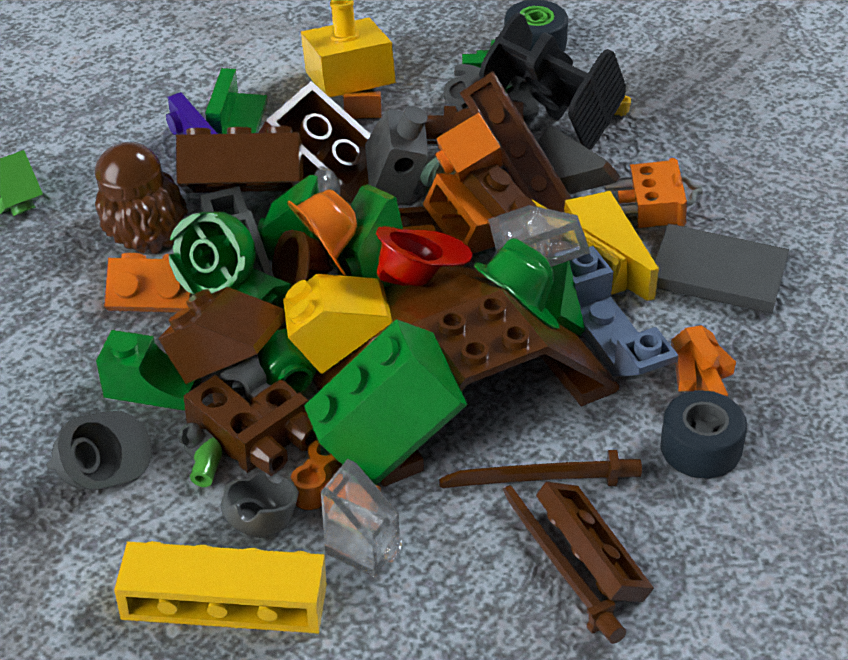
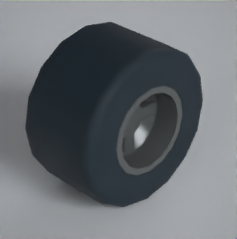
M696 390L683 393L673 399L664 411L660 444L661 452L665 460L673 468L690 477L710 479L723 476L733 470L742 457L747 433V418L738 404L729 397L717 392Z

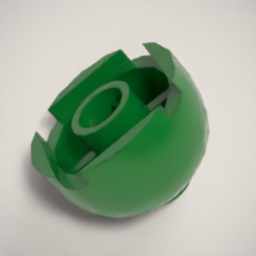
M225 212L195 213L181 220L173 230L170 241L174 240L173 254H169V264L176 280L186 291L195 295L205 289H209L211 294L225 287L235 289L251 275L256 259L255 242L250 231L236 217Z

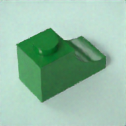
M111 330L96 360L103 397L185 411L183 396L199 386L202 378L185 384L169 356L157 346L154 336Z

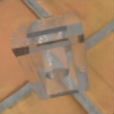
M527 205L488 219L497 253L512 238L519 239L539 251L548 259L551 267L591 253L578 215Z
M347 459L321 491L325 554L375 577L386 562L391 563L396 559L402 547L403 537L400 536L399 513L358 464Z

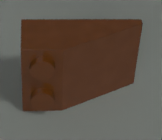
M312 81L271 115L259 131V133H267L268 127L288 126L292 128V133L299 132L304 179L309 175L318 176L319 190H334L346 202L352 203L360 187L369 184L365 144L371 134Z

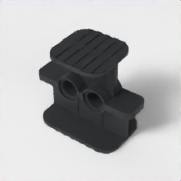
M518 12L515 13L507 21L486 54L480 68V78L482 79L489 73L494 72L504 89H506L514 75L523 78L533 88L531 91L532 97L544 105L548 115L556 120H559L569 107L568 116L581 145L589 150L592 149L610 124L612 117L626 94V84L624 83L625 81L615 53L609 49L604 50L590 71L586 73L572 66L573 60L571 57L559 49L555 37L544 32L532 50L529 51L533 34L525 16Z

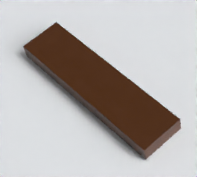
M489 73L459 92L473 116L480 113L499 143L502 163L517 187L529 199L536 201L563 218L565 200L572 198L495 73Z

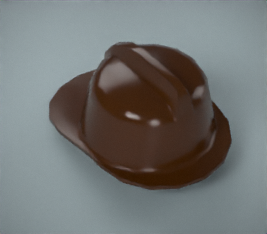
M297 230L285 231L279 237L272 259L274 277L290 283L292 287L301 280L308 281L316 274H328L333 271L334 267L329 265L328 251L319 240Z

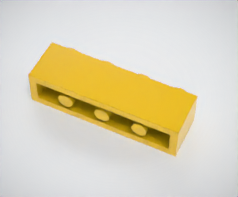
M127 541L114 588L121 620L319 634L327 586L325 555L311 554L305 551L279 552L264 551L257 548L234 549L211 547L209 545L163 544L156 541L147 543Z

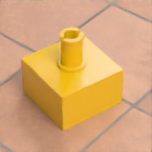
M331 0L330 7L333 25L301 31L306 73L314 84L329 97L396 83L392 41L370 17L355 20L353 0Z

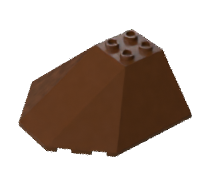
M463 265L442 266L429 283L424 286H402L395 284L384 288L393 322L397 319L434 333L461 392L467 384L539 356L581 407L614 394L619 390V384L575 333L562 325L559 326L558 330H553L546 326L504 288L485 277L476 268ZM386 328L323 374L317 370L312 380L317 389L320 391ZM418 450L380 482L381 485L386 487L424 471V459Z

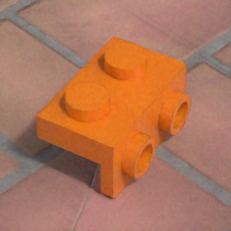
M123 253L121 258H108L104 304L108 311L179 312L188 307L186 301L193 294L186 291L176 280L169 264V254L163 255L162 259H147L145 255L140 253Z

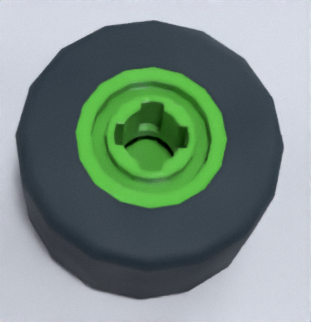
M525 0L512 5L506 11L504 26L510 17L517 12L525 16L533 34L529 51L532 50L544 32L554 36L559 49L565 51L569 18L566 11L558 4L547 0Z

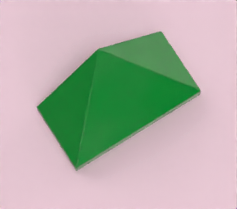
M569 258L548 261L553 270L554 282L545 307L557 320L558 324L580 336L585 331V326L573 282Z

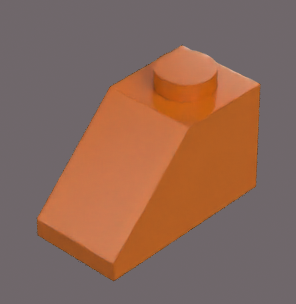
M480 113L475 114L436 138L440 149L439 152L435 153L438 162L447 175L454 172L460 182L467 178L470 171L496 164L499 167L503 165L501 147Z

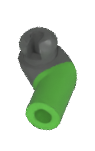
M194 422L188 423L180 429L178 439L184 445V450L195 461L190 474V480L200 487H208L212 484L219 465L222 447L206 429H201L199 424Z

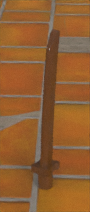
M608 450L606 461L545 463L460 470L440 478L439 486L440 488L507 482L606 478L608 486H617L618 477H641L642 462L641 459H619L617 450Z
M511 485L504 487V494L517 516L587 607V613L589 614L588 630L592 634L601 631L611 644L620 642L626 635V629L613 615L616 604L610 599L600 602L548 536Z

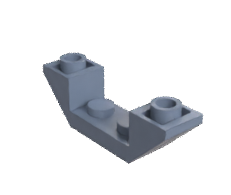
M594 246L555 258V260L569 258L573 282L585 326V331L582 335L613 377L640 375L678 362L679 355L657 327L638 332L612 299L613 270Z

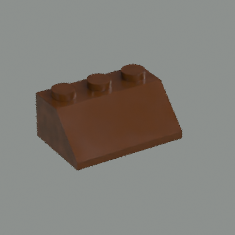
M272 126L267 128V133H251V128L230 127L227 128V134H211V129L188 128L186 129L187 135H176L177 184L186 193H211L236 186L240 187L241 192H281L290 190L304 180L301 137L299 132L292 133L291 127Z

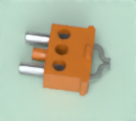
M670 158L669 161L630 164V177H621L616 183L604 186L605 191L618 192L619 206L626 217L636 216L638 228L665 226L668 224L685 226L687 207L695 203L697 195L703 194L701 185H695L690 178L681 176L678 160L675 158ZM683 182H685L690 189L694 190L690 194V199L688 201L686 200Z

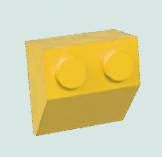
M316 274L308 281L301 280L294 284L283 299L288 338L321 374L393 322L384 286L377 278Z

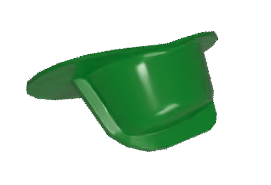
M512 238L506 242L503 248L487 265L475 263L474 267L481 274L504 288L538 320L553 330L559 329L560 325L545 307L554 282L553 270L548 259L539 251L519 239Z

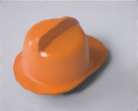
M330 189L313 195L297 206L289 200L287 204L291 210L322 242L342 274L347 276L337 257L356 232V214L351 206L334 190Z

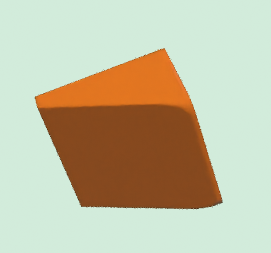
M357 91L343 95L344 111L353 119L382 117L381 91Z

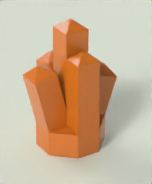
M702 325L685 328L671 339V346L679 355L678 362L675 363L678 391H714L728 397L721 379L734 374L736 361L719 346L713 332Z

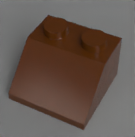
M225 287L212 294L209 289H205L186 301L187 308L169 318L168 322L171 326L158 340L185 384L258 354L286 320L284 308L229 287Z

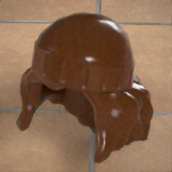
M122 142L109 147L99 157L95 166V177L99 188L95 208L102 231L106 232L107 236L114 237L115 243L124 244L125 248L133 249L143 254L148 249L156 254L162 247L173 246L174 240L170 241L171 234L188 213L186 202L180 193L178 185L174 183L171 175L162 171L158 157L145 145L137 142Z

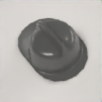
M105 411L76 417L67 421L59 431L58 438L53 444L52 459L46 464L47 470H55L63 482L75 488L98 490L128 483L140 477L148 468L152 455L151 439L145 427L134 416L123 411Z

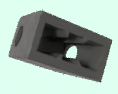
M409 106L404 112L393 109L385 110L365 144L369 185L395 196L397 203L408 205L429 153L425 129L428 117L421 108L416 106Z

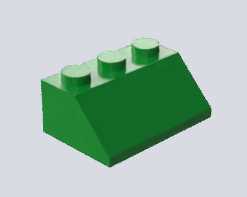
M396 319L311 398L304 407L318 442L359 481L377 485L465 408L467 403L434 333Z

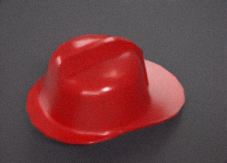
M387 226L378 227L376 231L378 239L382 242L377 276L381 281L402 286L421 287L429 283L442 266L465 265L472 258L470 248L462 241L437 231L398 229Z

